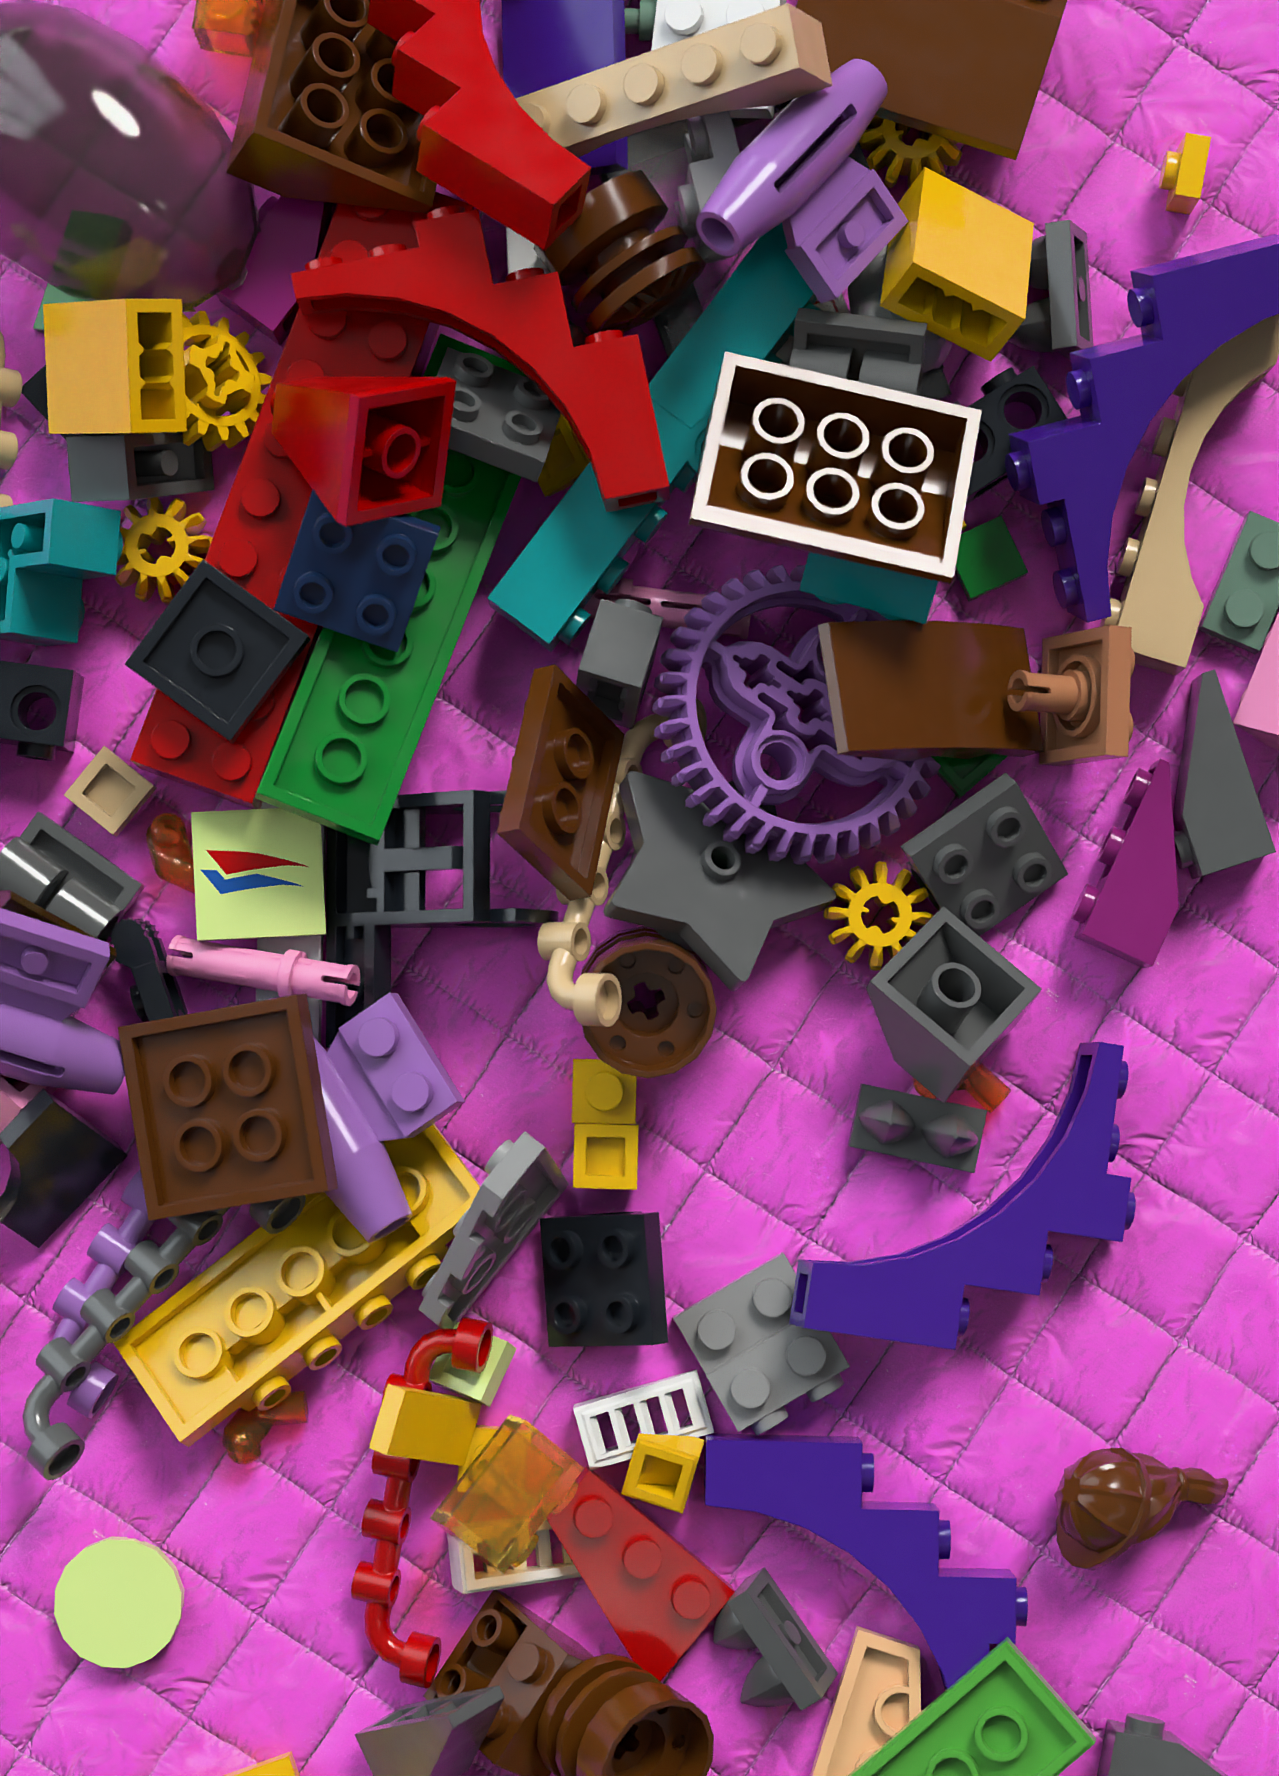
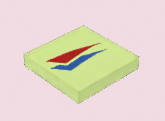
M281 808L191 812L197 941L326 935L321 824Z

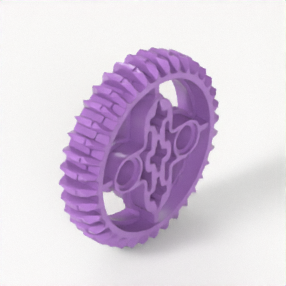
M782 564L773 566L766 573V577L758 569L746 574L743 577V583L737 578L728 580L721 586V594L717 591H711L701 600L702 608L694 607L684 616V622L687 627H678L670 637V641L676 648H669L660 658V663L670 672H662L658 675L653 685L661 692L669 695L657 699L652 705V712L668 717V721L661 723L654 729V737L662 740H671L672 746L661 753L660 759L664 763L677 761L681 768L671 778V785L677 787L688 782L694 791L686 798L685 807L693 808L703 802L710 809L704 815V826L711 827L720 820L727 823L723 831V841L732 842L744 833L746 834V853L755 854L767 842L769 861H780L790 851L794 864L802 865L808 862L812 854H814L818 863L825 864L835 859L836 852L841 858L847 859L859 852V845L868 850L880 843V834L890 836L897 832L901 826L899 818L906 820L916 813L918 807L914 800H920L928 795L931 787L924 778H931L936 775L941 765L931 756L915 761H901L860 756L855 758L850 755L837 754L825 669L821 660L818 626L808 630L799 639L789 657L761 642L738 641L725 647L716 641L725 630L742 618L774 607L806 609L832 618L837 622L890 620L874 610L847 603L840 605L826 603L813 594L799 591L805 565H798L791 571L789 576ZM701 667L705 669V676L709 681V693L714 703L723 712L748 727L736 748L732 760V780L737 790L743 796L719 772L707 751L700 732L696 709V688ZM744 670L751 675L748 681V685L750 688H748L743 683L746 679V673L744 672ZM797 705H799L804 710L801 715V720L804 723L797 719V717L800 714V708ZM761 754L772 756L777 761L781 773L779 780L772 779L764 773L760 763ZM813 770L826 779L847 787H862L873 781H877L884 786L877 796L860 810L844 818L829 822L796 823L771 815L759 808L760 804L780 805L796 797L807 783Z

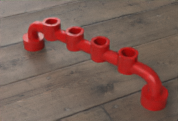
M464 1317L456 1329L439 1328L424 1334L411 1348L405 1364L404 1375L391 1373L388 1377L382 1401L388 1384L432 1392V1384L429 1381L433 1361L443 1354H451L452 1367L455 1369L478 1374L482 1373L491 1352L493 1341L492 1323ZM374 1450L372 1473L385 1476L387 1480L383 1501L374 1498L370 1499L364 1511L361 1526L362 1536L376 1539L377 1541L373 1563L361 1561L356 1568L351 1586V1596L355 1600L366 1602L364 1614L365 1634L374 1652L384 1662L400 1668L399 1678L401 1683L428 1689L435 1678L440 1662L442 1646L440 1637L413 1631L405 1643L393 1634L390 1627L391 1609L397 1599L401 1584V1571L398 1569L401 1548L411 1523V1508L408 1507L411 1487L421 1460L386 1455Z

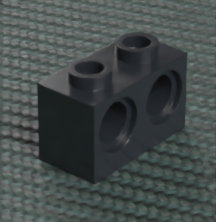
M1034 366L1019 375L1015 373L1013 368H1009L996 375L980 388L984 397L968 406L982 410L977 440L982 446L983 458L973 462L966 505L1008 479L1005 456L1008 453H1012L1008 434L1026 429H1018L1008 423L1004 415V407L1007 404L1022 402L1030 406L1036 416V425L1031 428L1068 419ZM956 401V402L952 403V404L961 405L959 401Z
M0 661V743L18 745L16 756L36 760L55 761L56 750L74 753L84 677L76 671L69 669ZM51 698L56 706L54 721L45 729L32 730L27 721V713L30 706L39 699Z

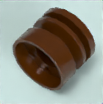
M642 170L624 173L588 192L585 197L582 214L546 250L537 245H534L533 248L550 273L558 271L561 286L572 285L587 279L575 293L571 305L580 315L591 313L585 324L591 334L607 330H621L624 333L648 322L673 304L702 274L706 266V262L694 246L684 248L689 237L679 225L652 233L664 220L669 208Z
M646 926L617 931L595 947L582 967L581 975L584 973L613 974L618 979L622 992L621 1011L617 1021L612 1026L582 1025L584 1037L599 1059L622 1074L644 1078L676 1073L695 1060L712 1036L717 1012L712 984L702 959L695 952L686 950L671 940H666L653 928ZM645 982L650 991L661 988V990L654 994L656 1005L645 1009L640 1000L630 1003L629 1001L636 997L634 986Z
M607 1653L589 1658L566 1673L549 1694L538 1721L537 1748L544 1766L555 1776H707L713 1760L714 1735L707 1715L687 1698L668 1685L662 1684L647 1670H643L634 1661L624 1656Z

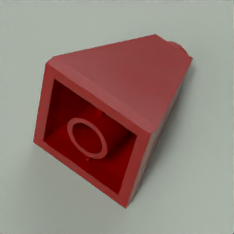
M309 377L276 383V390L270 401V410L273 415L272 434L337 523L350 526L440 507L456 380L449 377Z

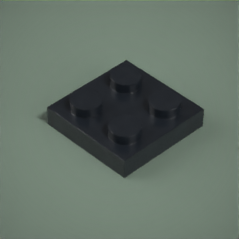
M203 559L125 662V665L233 744L311 639L299 628Z

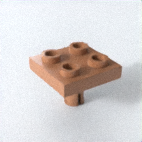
M1106 625L1043 638L1041 673L1017 670L1012 674L1008 683V689L1030 692H1025L1023 696L1008 695L1007 699L1010 708L1017 712H1040V730L1044 752L1039 753L1040 765L1066 766L1128 757L1129 741L1133 733V718L1130 713V678L1135 667V654L1131 647L1132 627Z

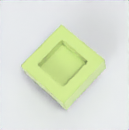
M458 1322L453 1329L458 1328L460 1322ZM493 1336L489 1359L480 1374L455 1369L452 1367L451 1354L440 1355L436 1358L431 1368L429 1380L437 1386L490 1407L517 1348L509 1342Z

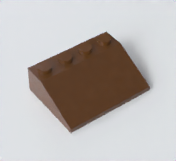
M266 0L225 173L286 198L425 214L430 211L433 206L437 183L416 171L420 141L417 140L416 135L424 116L391 96L395 71L391 59L398 42L367 23L370 0Z
M798 0L796 8L822 23L830 73L852 59L868 61L882 73L887 83L888 92L875 116L1016 160L1067 0Z
M725 351L705 432L689 525L951 584L954 578L982 410Z

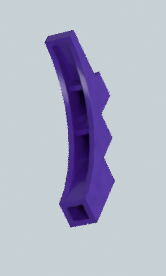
M1277 234L1130 271L1133 289L1128 291V309L1135 326L1141 328V334L1069 353L1072 371L1067 372L1066 386L1073 407L1076 410L1080 409L1081 415L1008 434L1012 453L1006 454L1005 467L1011 487L1014 491H1019L1021 497L1038 505L1047 503L1048 509H1044L1041 512V523L1048 544L1051 547H1055L1059 566V570L1053 573V586L1056 598L1062 608H1067V612L1087 623L1112 616L1107 569L1112 517L1127 467L1151 420L1180 382L1219 346L1258 322L1279 314V235Z
M1105 1042L1080 1043L1068 1094L1048 1138L1021 1176L983 1212L943 1237L898 1254L849 1262L798 1259L789 1324L808 1329L956 1350L957 1336L962 1337L965 1334L970 1315L969 1300L963 1297L965 1285L1040 1296L1041 1283L1048 1281L1053 1265V1249L1050 1244H1047L1048 1232L1123 1242L1124 1230H1128L1134 1220L1136 1209L1135 1195L1133 1192H1130V1177L1107 1174L1108 1162H1113L1116 1158L1120 1142V1131L1118 1125L1114 1124L1117 1099L1123 1097L1128 1083V1064L1126 1061H1122L1124 1046Z
M718 1433L705 1435V1506L754 1511L804 1527L851 1554L889 1587L920 1627L937 1661L945 1690L990 1652V1644H1000L1006 1637H1009L1016 1644V1626H1026L1028 1598L1026 1587H1017V1578L1010 1569L940 1568L939 1559L950 1558L951 1527L950 1520H939L940 1511L934 1503L862 1501V1492H873L874 1455L873 1453H862L863 1443L859 1437Z

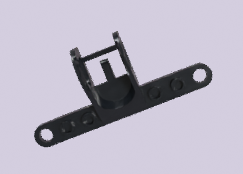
M462 790L397 795L377 846L327 827L326 962L357 965L360 970V986L340 982L334 983L346 985L348 990L357 991L358 995L351 1006L326 1001V1048H330L339 1031V1027L391 992V928L541 927L546 922H558V911L522 908L490 909V812H501L506 790ZM463 814V846L426 847V815ZM463 870V908L425 910V871Z

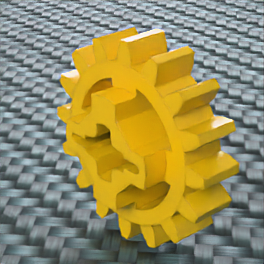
M199 311L190 319L182 313L184 346H190L184 351L187 432H183V444L190 446L202 437L207 451H214L222 444H225L230 449L247 438L255 427L266 397L261 391L268 387L272 381L271 376L259 373L257 365L264 360L265 356L262 352L251 354L248 352L245 346L250 335L246 331L238 334L236 337L229 333L228 318L223 316L213 325H210L206 311ZM226 411L232 413L230 416H221Z

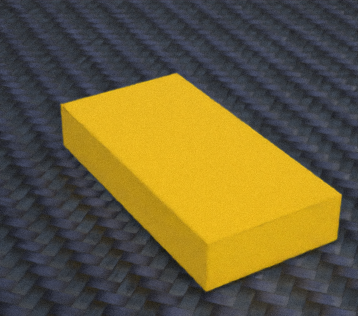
M388 1384L369 1448L391 1456L464 1466L482 1404L464 1397Z

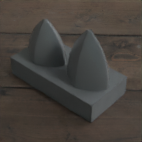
M1071 220L1045 223L1046 235L1032 240L1028 286L1049 290V297L1034 301L1026 306L1025 320L1008 342L1035 352H1058L1070 360V352L1093 347L1087 233Z
M860 1084L848 1146L975 1173L987 1110L950 1102L943 1103L932 1098Z
M765 1567L742 1582L717 1616L713 1634L714 1644L737 1650L758 1648L763 1655L752 1667L743 1684L740 1701L743 1704L757 1707H775L795 1702L802 1711L822 1699L838 1675L834 1666Z

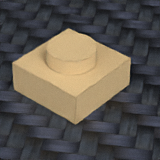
M103 746L65 792L64 796L109 833L117 837L157 787L110 749Z

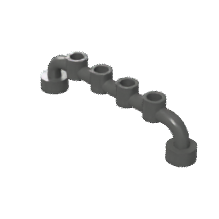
M302 1195L253 1203L250 1205L249 1214L269 1234H277L289 1227L298 1218L304 1208L306 1197ZM231 1207L168 1217L169 1221L177 1229L161 1247L153 1240H145L135 1246L126 1257L124 1267L133 1278L115 1296L108 1288H103L93 1293L85 1301L80 1310V1316L89 1326L75 1342L71 1344L66 1338L58 1337L46 1344L36 1358V1366L45 1375L37 1382L27 1397L22 1418L25 1434L31 1442L27 1452V1461L46 1480H54L67 1473L78 1462L85 1449L84 1441L66 1423L60 1422L52 1426L50 1425V1409L63 1392L72 1391L87 1378L91 1370V1361L108 1343L116 1342L128 1333L135 1322V1313L152 1294L161 1293L174 1282L179 1273V1264L195 1246L207 1243L218 1233L223 1224V1215Z

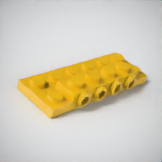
M432 1124L414 1138L383 1141L413 1214L411 1219L387 1236L368 1243L325 1192L305 1195L306 1202L304 1208L289 1227L277 1234H269L260 1226L132 1327L125 1336L113 1342L180 1443L190 1447L239 1407L250 1412L256 1406L260 1411H265L278 1405L291 1391V1386L288 1383L291 1378L307 1366L310 1370H318L330 1364L342 1351L339 1341L358 1325L362 1330H368L382 1323L393 1310V1305L390 1302L391 1299L409 1285L414 1290L424 1288L431 1277L438 1271L442 1263L441 1260L449 1249L446 1244L455 1237L453 1230L463 1214L470 1208L481 1185L435 1124Z

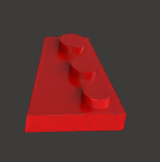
M588 1466L583 1469L545 1514L547 1521L632 1660L643 1670L651 1673L660 1682L735 1592L728 1582L596 1472L590 1470Z

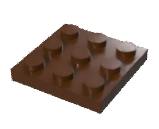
M307 994L290 995L118 1027L149 1221L338 1189Z

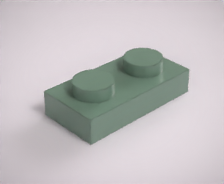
M1249 511L1245 515L1197 630L1257 654L1263 646L1279 607V523Z

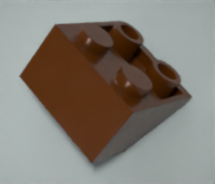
M495 1589L491 1592L423 1697L426 1700L499 1685L505 1698L479 1751L495 1766L517 1775L550 1776L552 1772L544 1766L537 1748L539 1718L549 1694L562 1677L584 1660L594 1656L577 1641L504 1592Z

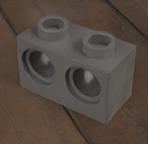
M601 599L578 668L576 686L614 724L633 729L654 664L663 617L652 614V610L649 607L634 600L618 599L614 603Z

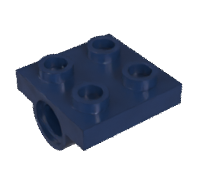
M312 490L273 610L398 652L432 555L440 526L406 514L344 526L335 521L315 491Z

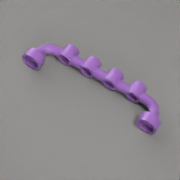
M141 1170L133 1176L123 1192L121 1201L132 1207L121 1227L117 1229L110 1223L105 1224L88 1248L87 1256L97 1261L98 1264L86 1283L84 1284L76 1278H72L56 1298L52 1310L64 1318L57 1327L53 1339L64 1337L73 1344L89 1325L80 1316L83 1304L93 1293L100 1289L108 1288L111 1291L118 1278L127 1271L124 1267L126 1257L135 1246L142 1242L150 1227L156 1221L148 1220ZM95 1361L91 1364V1370L87 1378L71 1391L67 1405L88 1419H91L98 1413L111 1395L119 1376Z

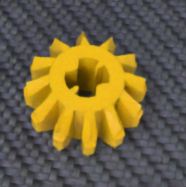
M878 116L873 117L868 125L869 129L865 130L859 140L862 149L873 151L866 159L870 170L874 169L877 171L885 166L888 168L884 180V185L887 188H893L896 185L899 175L907 176V186L910 188L924 167L945 177L946 173L943 165L957 166L962 156V152L954 145L959 142L919 130L922 132L921 137L914 142L913 146L906 145L901 141L902 136L906 135L912 127Z
M158 497L147 498L148 515L142 517L139 511L132 505L126 506L123 510L125 516L133 524L129 530L120 526L124 546L117 565L124 566L118 571L115 580L123 588L137 582L135 597L142 602H147L152 597L158 585L161 601L165 605H169L175 597L174 585L179 583L182 587L185 584L192 570L194 571L203 560V558L197 557V555L208 552L213 538L206 535L196 536L203 530L207 521L201 513L192 514L184 519L186 503L182 499L175 498L164 514L162 503ZM169 537L167 542L175 550L171 558L160 556L156 564H152L155 559L147 551L151 543L161 545L165 538Z
M881 861L875 863L872 884H869L864 871L859 866L850 869V879L858 892L854 893L845 885L835 883L832 889L836 893V898L846 903L847 906L846 908L828 907L823 911L824 919L830 921L844 920L845 923L844 928L835 930L828 936L830 944H838L850 936L855 941L845 955V960L850 964L860 957L864 948H869L868 964L869 969L872 971H878L882 967L883 948H887L892 959L902 949L899 941L903 940L905 943H908L916 934V932L909 929L911 924L924 926L933 917L928 912H912L911 905L919 903L928 897L926 888H919L906 896L901 890L910 881L912 873L907 869H902L896 875L892 885L886 883L887 864ZM873 899L878 907L890 905L895 916L886 921V923L892 926L890 931L883 934L878 926L866 928L861 918V915L869 912V909L864 907L866 901Z

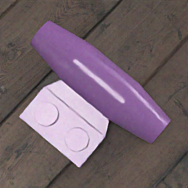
M852 59L830 73L833 86L793 99L734 159L696 219V228L704 243L716 253L724 256L737 254L782 223L788 246L785 252L820 303L837 299L908 222V219L874 169L869 170L848 157L885 100L888 92L887 83L882 73L873 64L862 59Z
M0 908L1 1075L40 1086L112 1095L118 1091L125 1077L120 1041L70 1016L79 1008L85 1009L110 959L108 942Z
M391 992L339 1027V1031L328 1051L314 1037L338 1189L326 1191L325 1193L368 1243L387 1236L404 1225L413 1216L383 1141L414 1138L465 1102L399 994Z

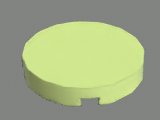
M111 1536L86 1546L65 1566L55 1588L54 1616L62 1638L79 1657L101 1667L129 1668L152 1659L173 1639L182 1618L185 1589L175 1564L159 1547L146 1541L141 1542L135 1538Z

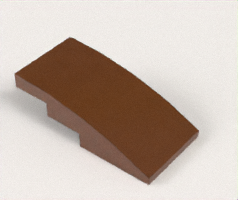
M904 620L827 622L818 625L837 754L915 761L930 756L970 759L985 754L1025 757L1044 752L1038 712L1013 711L1007 699L1008 695L1023 696L1025 692H1030L1008 689L1010 677L1015 671L1026 670L1031 672L1024 628L950 621H926V624Z

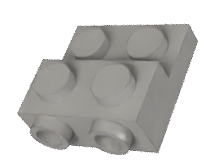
M730 111L688 118L687 126L689 133L684 134V144L689 165L685 184L678 186L679 201L674 203L678 225L685 231L689 237L688 239L693 238L695 248L706 263L733 257L720 255L710 249L701 239L696 228V219L734 159L740 154Z
M783 1252L673 1316L674 1321L738 1432L751 1426L755 1435H759L773 1428L789 1416L784 1405L805 1393L811 1402L829 1395L844 1384L839 1373L850 1367L830 1332L789 1324L796 1273Z

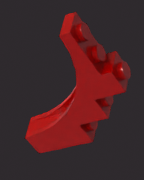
M370 0L367 23L398 42L391 59V63L395 67L391 96L424 116L416 135L417 140L420 141L416 171L543 250H546L582 214L591 167L554 141L523 110L496 70L483 34L480 8L482 0Z
M453 205L430 211L427 214L426 220L414 222L419 245L417 248L407 249L406 245L399 243L387 244L370 250L368 258L343 262L341 257H323L306 263L304 271L290 273L295 299L302 315L349 310L403 314L452 328L499 353L533 380L568 421L592 465L606 513L670 500V486L638 334L624 337L621 330L601 331L586 337V345L573 347L558 271L544 274L542 268H525L508 274L506 282L493 284L478 209L465 211L463 206Z

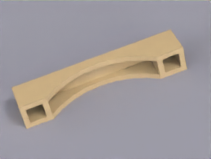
M786 3L516 98V101L554 141L579 158L605 144L660 125L706 114L744 108L774 106L833 85L822 23L791 4Z
M1279 314L1258 322L1219 346L1189 373L1172 393L1173 395L1180 396L1173 419L1163 417L1152 450V454L1162 456L1155 479L1148 477L1144 479L1134 510V514L1144 516L1138 539L1127 538L1117 566L1116 574L1126 576L1119 600L1110 598L1112 616L1103 618L1100 623V627L1106 625L1132 627L1131 647L1135 654V664L1175 676L1187 666L1204 609L1192 579L1184 542V504L1191 469L1204 437L1220 413L1240 393L1264 378L1275 366L1279 355Z

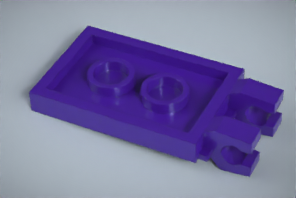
M502 0L503 81L514 98H519L626 60L624 0ZM627 136L579 157L580 160L591 167L590 176L628 170Z

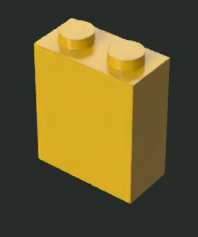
M924 167L898 203L908 222L888 243L880 306L909 321L927 323L928 331L991 362L1026 317L1034 223Z
M113 299L43 304L49 434L187 432L182 299Z

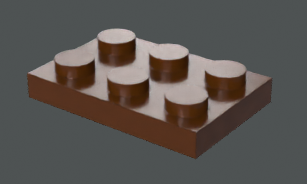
M554 664L536 668L533 671L528 697L524 705V715L518 742L512 758V768L504 804L499 816L497 834L571 901L588 898L592 895L625 734Z

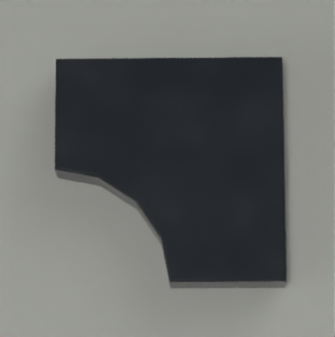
M42 1089L0 1133V1140L8 1148L11 1162V1172L6 1189L0 1196V1222L40 1248L127 1157V1154L117 1142L49 1092Z

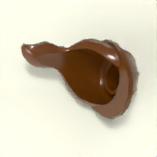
M1124 1448L1092 1451L1073 1465L1064 1469L1058 1490L1054 1494L1058 1509L1056 1519L1057 1543L1061 1554L1072 1566L1093 1571L1114 1561L1129 1547H1134L1151 1540L1171 1520L1180 1502L1212 1505L1220 1502L1226 1495L1229 1486L1228 1480L1226 1478L1216 1479L1205 1470L1199 1468H1169L1152 1456L1142 1453H1131Z

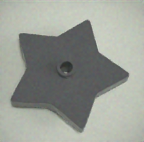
M763 769L764 773L770 777L768 771ZM630 771L620 783L619 789L634 851L630 864L604 907L603 913L606 917L653 928L666 940H671L684 949L695 952L731 991H737L749 978L770 929L821 912L836 899L835 891L806 863L802 865L793 863L790 851L780 861H769L767 842L760 851L751 854L745 851L746 834L744 833L732 842L723 841V831L727 823L720 820L711 827L704 826V815L710 809L703 802L693 808L685 807V800L694 792L693 789L684 786L676 787L671 785V782L637 771ZM733 780L728 782L741 796H743L737 790ZM760 804V809L777 817L775 805Z

